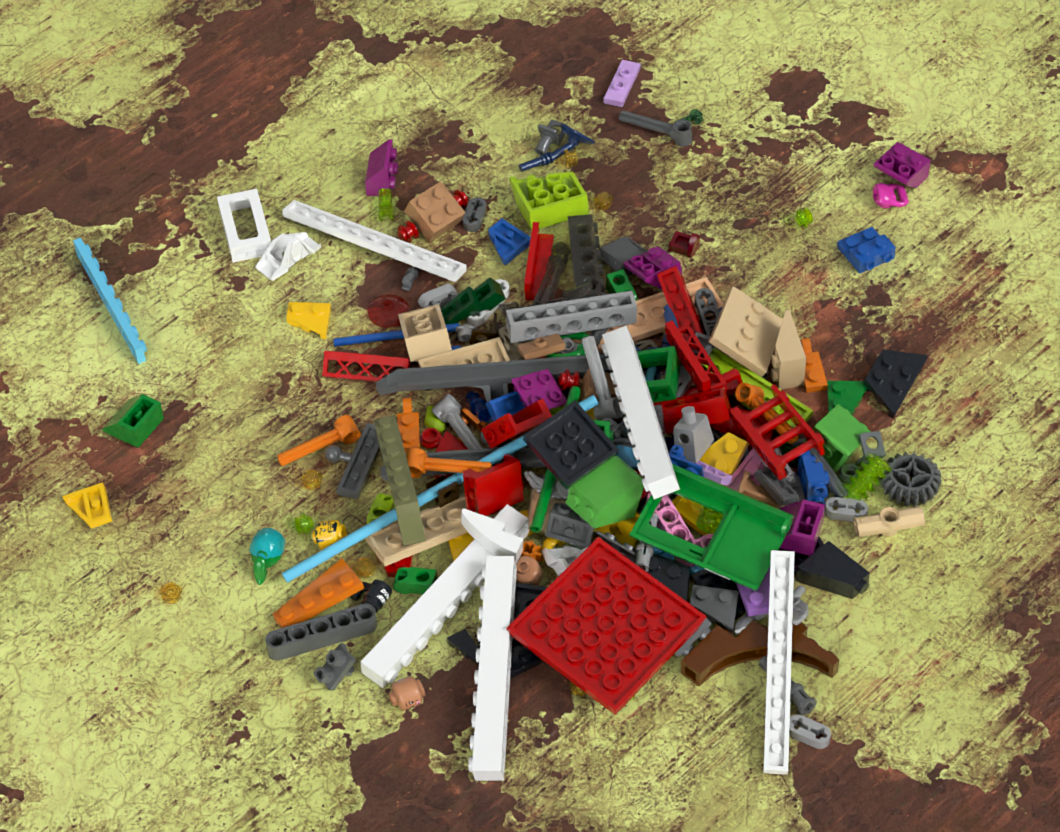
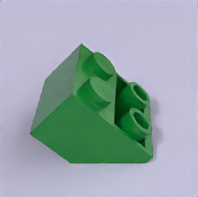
M144 394L128 399L104 426L103 432L139 448L164 419L161 403Z

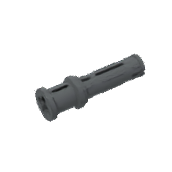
M767 655L762 657L758 664L766 673ZM791 679L790 702L794 703L801 715H807L815 708L817 701L804 691V687L801 684L795 683Z

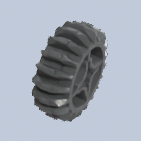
M905 451L903 456L897 453L895 458L890 457L888 462L883 465L880 484L881 488H884V494L889 495L890 500L897 499V504L904 502L907 507L911 503L916 507L919 502L925 505L927 500L932 501L934 495H937L941 486V473L938 470L937 464L932 463L931 458L925 459L924 454L917 456L915 451L912 455H908Z

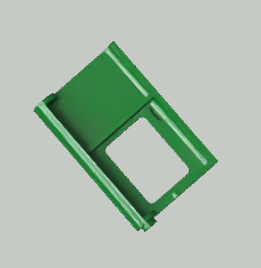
M672 464L680 490L672 493L723 515L708 546L702 548L651 526L649 522L663 498L662 496L654 499L652 494L629 536L757 591L770 568L771 550L779 551L791 527L794 515Z

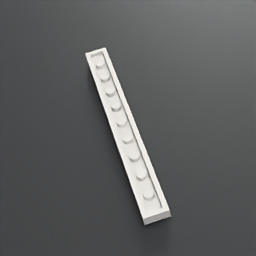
M293 200L282 210L283 217L456 282L466 272V264L299 201Z
M771 550L763 770V773L788 775L794 551Z

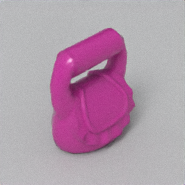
M877 183L873 186L874 202L883 209L890 208L891 206L903 207L909 203L905 188L901 185ZM894 190H897L900 201L896 200Z

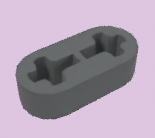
M476 197L468 202L463 217V227L466 231L475 232L481 228L486 215V202L484 199Z

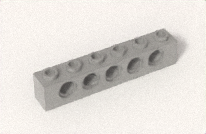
M633 291L506 310V328L510 343L534 340L538 337H546L556 333L560 336L636 324L637 304Z

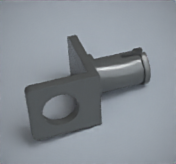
M552 119L548 126L538 125L541 138L534 149L538 155L547 153L551 143L560 145L565 133L561 129V133L558 134L552 128L560 127L561 122Z
M880 431L861 433L859 438L864 456L857 460L855 465H865L869 484L879 483L882 478L878 462L886 456ZM872 437L877 441L876 449H871L867 446V438Z

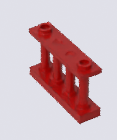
M774 384L771 386L774 398L748 413H742L737 406L729 411L734 426L780 481L787 477L784 468L787 466L786 464L812 448H815L820 456L824 455L823 444L825 442L819 432L815 433L791 405L785 391H780ZM778 405L784 411L760 427H753L751 424L752 420ZM789 419L796 425L772 441H765L763 439L765 433ZM801 433L808 440L782 456L775 454L776 448Z

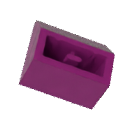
M388 139L370 152L365 178L366 196L390 197L391 190L395 189L396 177H394V174H398V162H395L397 148H393V140Z
M896 142L873 164V167L907 186L917 188L928 178L931 160L900 142Z
M659 246L650 248L648 251L623 262L627 269L643 281L660 289L662 287L657 277L658 273L677 266L682 274L680 261Z
M800 500L779 508L794 515L791 527L780 549L811 556L814 553L824 521L825 504Z

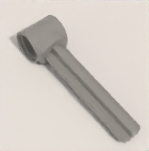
M594 336L585 337L582 339V344L599 400L598 405L594 407L595 418L601 421L604 418H611L612 420L621 418L623 414L619 406L620 401L616 398H611Z
M447 394L432 408L433 413L442 422L450 423L468 449H482L483 446L460 416V404L453 396Z

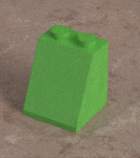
M839 404L812 429L815 433L819 432L825 442L823 444L825 453L823 457L835 474L861 447L859 435L871 432L866 425L860 423L847 409Z
M614 456L571 486L566 504L594 529L634 518L644 488L641 480L643 477L621 458Z

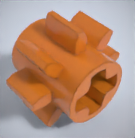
M533 541L524 542L520 557L530 556L536 559V561L542 562L541 546H536Z

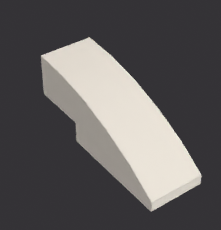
M463 508L461 511V524L468 533L491 553L497 556H514L517 564L523 551V538L505 532L506 523Z

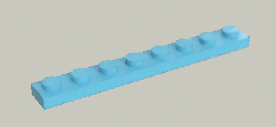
M81 238L73 240L77 257L138 364L145 362L144 352H147L146 345L143 340L139 341L138 331L135 326L130 325L131 320L128 313H123L120 299H115L112 285H107L108 281L104 271H99L100 266L96 257H91L92 251L89 245H85Z

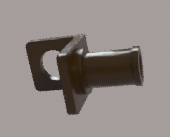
M497 313L493 314L491 331L472 329L470 345L483 342L475 338L478 335L486 336L487 339L484 341L499 337L498 330L505 325L497 322Z
M441 476L425 485L426 489L428 490L447 478ZM454 482L438 490V497L434 499L436 505L441 508L458 499L459 484Z

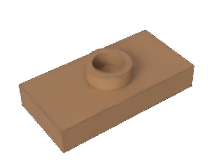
M558 333L546 337H538L533 341L517 345L518 352L524 360L540 358L566 349L565 342Z

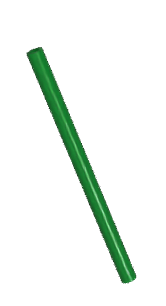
M571 387L566 406L575 400L579 401L581 394L579 387ZM548 468L530 525V530L535 533L541 532L556 477Z

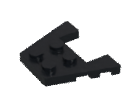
M654 553L650 558L647 573L687 601L690 567Z
M466 629L447 637V643L452 648H457L464 657L470 658L477 663L476 649L480 648V645L477 646ZM516 639L512 641L510 679L542 664L541 658Z

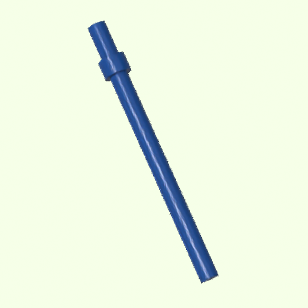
M460 323L445 324L447 332H457L456 327L460 326ZM402 330L333 338L334 347L401 339L404 336Z

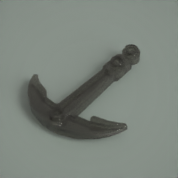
M562 241L554 244L553 255L548 258L547 271L531 305L519 307L517 302L499 304V309L505 318L506 310L582 299L593 287L592 283H587L576 288L564 290L562 292L563 297L554 299L561 274L564 272L568 256L571 254L567 244Z

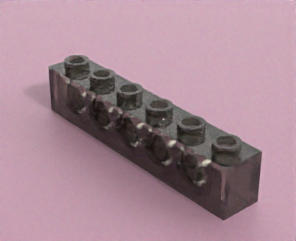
M592 214L568 216L576 299L606 295L605 292H601V290H605L604 277H599L603 276L602 263L598 264V262H601V251L596 250V248H600L599 236H595L598 234L597 222H593Z

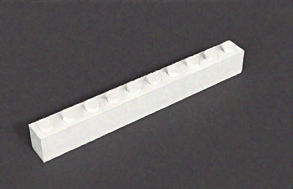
M627 325L602 335L604 344L601 347L605 357L609 356L605 360L609 370H613L610 376L614 386H618L614 388L618 400L622 399L619 402L622 414H626L623 420L627 430L631 429L628 432L631 444L636 446L632 450L636 460H640L637 463L641 476L645 475V478L641 479L645 491H650L653 498L656 499L680 490L634 341Z
M508 504L494 518L506 523L505 532L521 537L523 540L529 533V519ZM474 539L361 661V673L382 688L388 683H392L397 678L403 666L407 667L411 663L413 655L418 650H423L428 643V639L441 630L447 618L450 619L455 615L458 606L462 602H467L472 595V591L485 582V579H482V565H486V556L497 555L491 553Z
M486 556V565H482V579H485L484 586L480 587V597L483 600V606L479 607V620H482V627H478L477 638L481 643L480 648L476 649V662L479 663V670H475L474 674L475 684H478L477 691L473 692V705L476 706V713H472L471 719L472 728H475L474 735L470 736V748L473 750V757H469L468 762L469 772L473 773L475 781H504L513 637L507 631V627L514 621L517 565L514 556Z

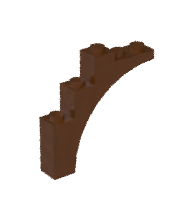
M753 620L735 638L730 631L724 630L717 625L681 661V674L697 686H701L710 677L728 667L743 662L761 660L762 657L767 655L768 628ZM803 622L798 625L792 623L791 662L817 669L833 678L838 673L839 668L837 656L833 652L819 646L814 639L808 638V628Z

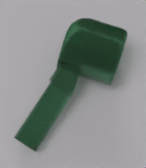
M693 109L688 116L679 120H693L696 124H700L704 119L702 117L703 114L698 109Z

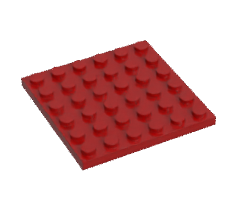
M598 537L507 627V631L522 645L616 715L699 629L707 616Z

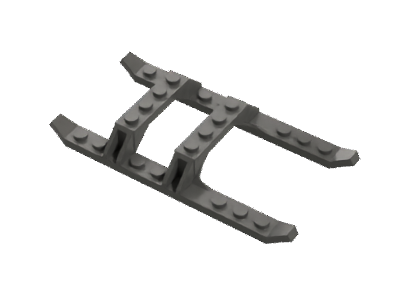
M599 354L604 372L612 373L613 370H609L605 360L609 356L605 357V354ZM586 355L397 369L377 381L376 390L381 395L399 391L469 386L481 388L484 391L486 402L508 394L507 383H512L511 379L549 369L558 384L561 372L564 373L566 369H569V373L572 375L575 371H578L580 378H584L590 368ZM566 387L564 391H561L565 398L568 399L570 388ZM487 408L488 424L494 421ZM615 438L612 441L614 445L636 447L626 438ZM528 445L511 454V456L520 460L522 469L546 467ZM501 447L429 452L426 454L428 458L478 461ZM504 459L492 465V467L503 463ZM384 465L380 467L381 477L385 481H388V476ZM427 471L426 474H422V476L445 475L455 473Z

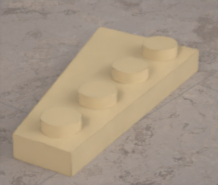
M500 337L419 359L418 366L421 368L510 361Z

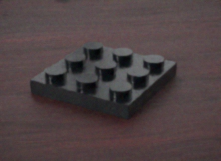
M576 400L523 437V441L566 490L619 452V449Z

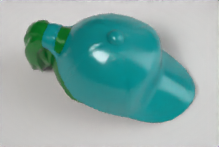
M273 528L258 530L250 544V557L254 563V576L258 585L263 584L266 579L267 568L277 564L285 549L286 541L284 536Z

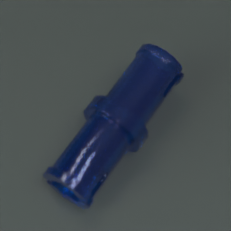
M469 392L466 395V401L470 405L471 412L477 415L481 422L482 420L483 422H488L491 419V415L485 400L480 398L477 392Z

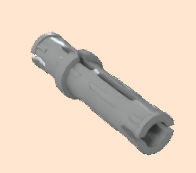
M654 513L649 524L656 527L658 515ZM639 541L635 550L637 555L635 564L648 572L654 548Z

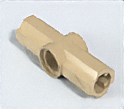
M920 506L900 510L886 507L877 514L855 517L853 523L856 536L858 537L876 534L888 537L894 536L898 530L924 526L925 519L923 509Z

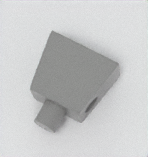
M687 406L682 408V418L674 427V445H679L683 448L685 460L697 464L714 442L707 415L695 413L694 407Z

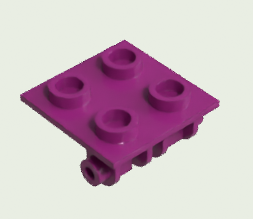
M549 369L511 379L514 391L519 394L520 401L524 402V407H528L540 399H544L549 410L566 405L567 399Z

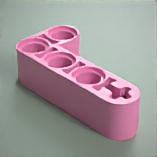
M651 492L647 495L646 503L651 496ZM663 496L655 511L658 515L656 527L702 548L708 546L714 534H707L695 540L669 496ZM668 518L672 522H665L663 519ZM674 556L676 561L679 563L685 564L689 567L695 566L690 562H687L683 559Z

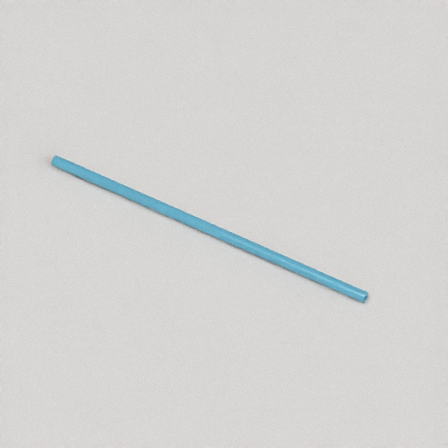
M592 395L578 404L586 412L597 406L598 401ZM524 435L478 461L490 462L491 465L496 464L504 459V455H511L527 446L523 441ZM455 473L417 495L419 507L438 497V490L454 482L458 484L464 482L463 473ZM395 508L284 571L282 575L287 583L395 522L397 520Z

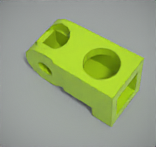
M377 494L367 515V524L395 508L392 495Z

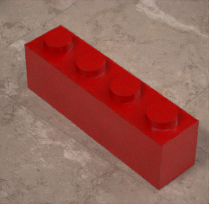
M725 387L678 397L675 400L653 403L663 435L673 433L675 425L682 418V408L687 406L694 407L695 413L707 415L709 424L715 423L720 425L731 420L729 411L731 408Z

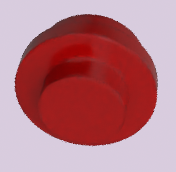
M427 428L420 436V443L425 448L433 449L438 447L442 436L435 428Z

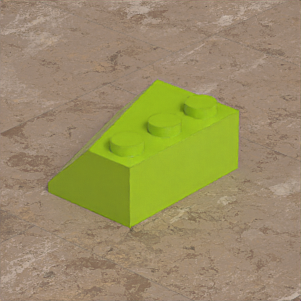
M573 172L550 173L546 177L535 178V175H527V179H516V176L509 177L518 209L531 231L533 222H539V229L589 214L587 194Z

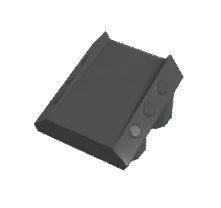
M624 236L599 248L595 255L599 257L601 264L610 266V273L624 269L628 277L634 273L627 269L623 262L647 250L630 237Z

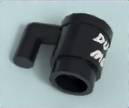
M373 580L372 583L362 582L364 589L350 596V598L358 601L365 591L366 594L361 604L372 605L377 613L378 610L382 609L393 591L387 583L381 580Z

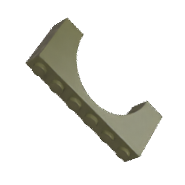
M392 415L374 419L383 466L385 465L403 545L407 546L424 542L426 539L418 499L396 416Z

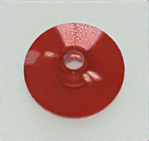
M382 295L375 298L369 304L367 310L368 317L377 326L384 328L400 325L398 314L409 312V305L400 296Z

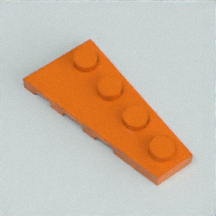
M341 558L272 615L280 628L301 623L364 589V586L358 576Z

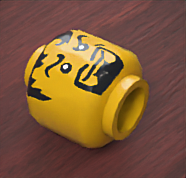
M338 520L319 522L316 525L315 531L312 532L313 542L321 550L347 536L345 525L341 524Z

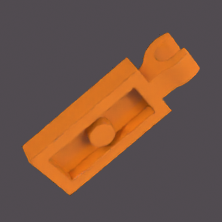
M810 338L801 339L806 356L805 391L806 393L825 391L828 384L819 352H812Z
M403 398V413H397V424L405 453H407V450L410 448L420 449L419 412H412L411 398Z

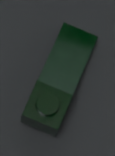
M489 277L475 289L468 286L440 309L445 324H453L475 313L487 309L491 311L506 298L500 283Z

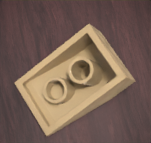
M439 304L398 314L410 362H418L419 359L452 350Z
M790 310L785 311L775 345V355H772L774 369H771V378L781 390L804 386L806 356Z

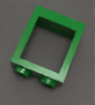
M675 346L637 351L642 369L667 365L665 379L646 381L652 402L675 400L680 370V358Z

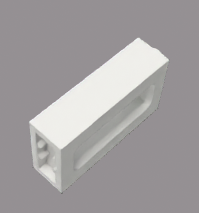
M257 189L218 196L219 212L232 262L262 257L271 244V239ZM251 207L258 236L240 240L238 239L231 211Z

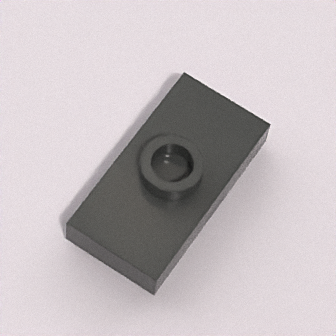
M768 467L755 471L753 475L755 479L780 506L797 502L799 495L784 478L779 481Z

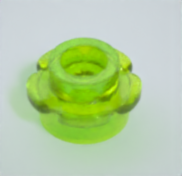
M800 208L796 211L795 220L799 226L807 228L809 224L813 223V216L808 208Z
M305 513L295 517L294 524L299 534L306 533V535L311 533V529L314 527L312 518L305 515Z

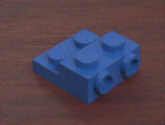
M873 227L837 242V248L859 274L872 270L883 263H888L895 258L896 247L885 234L880 236Z
M809 450L798 458L797 475L800 477L805 500L825 504L824 499L828 497L826 484H829L828 471H824L822 462L816 463L815 455L810 454Z

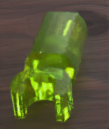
M389 188L380 189L378 191L379 220L383 221L384 215H389L390 219L394 220L392 192Z

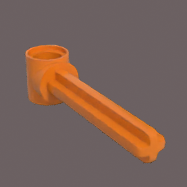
M741 383L737 386L735 391L736 399L745 403L749 408H757L766 402L764 400V391L761 387L749 383ZM773 408L762 414L767 421L779 415ZM784 422L774 429L782 435L792 429V427L787 422ZM798 436L789 440L788 443L793 444L797 442Z
M350 415L341 416L335 421L333 430L278 454V462L282 466L287 465L337 441L352 444L361 437V432Z
M410 448L406 454L412 478H419L422 474H426L427 471L463 473L462 471L470 468L478 473L492 467L490 462L428 458L426 452L418 448Z

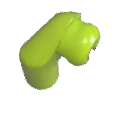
M428 406L424 419L425 426L427 428H435L439 433H442L445 430L446 424L441 422L433 413L432 408L434 406Z

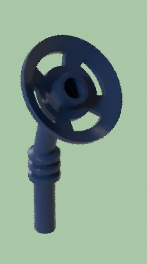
M560 123L559 126L569 137L567 139L569 142L552 153L547 152V154L539 155V158L519 164V169L523 172L540 165L552 164L554 160L569 152L575 146H578L579 143L595 144V141Z

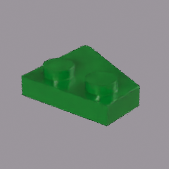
M827 381L828 413L839 404L853 416L855 408L860 405L863 395L868 391L863 384L864 381Z

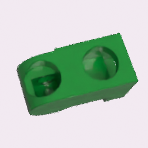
M624 269L606 275V289L609 293L633 291L635 301L638 300ZM620 277V280L613 282L614 278Z
M401 567L396 572L393 588L401 594H424L438 579L436 569Z

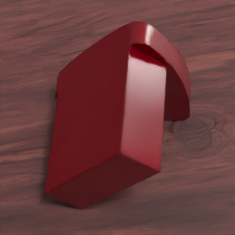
M676 231L668 245V251L692 258L699 247L700 235L695 233L689 235Z

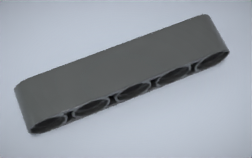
M361 604L271 631L265 638L268 656L272 660L279 661L370 634L377 628L376 611L370 604Z

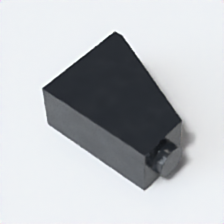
M828 541L797 567L796 580L799 583L853 599L859 593L863 594L868 589L870 572Z

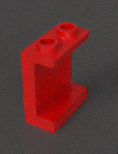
M540 399L512 416L510 413L505 414L483 427L481 431L490 449L524 435L552 417L544 399Z
M506 454L504 455L503 463L477 473L470 468L462 471L467 510L488 516L502 510L507 504L512 506L524 501V485L522 483V465L520 460Z

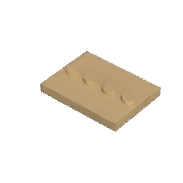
M733 286L728 291L708 342L755 374L763 377L767 372L774 353L783 319Z

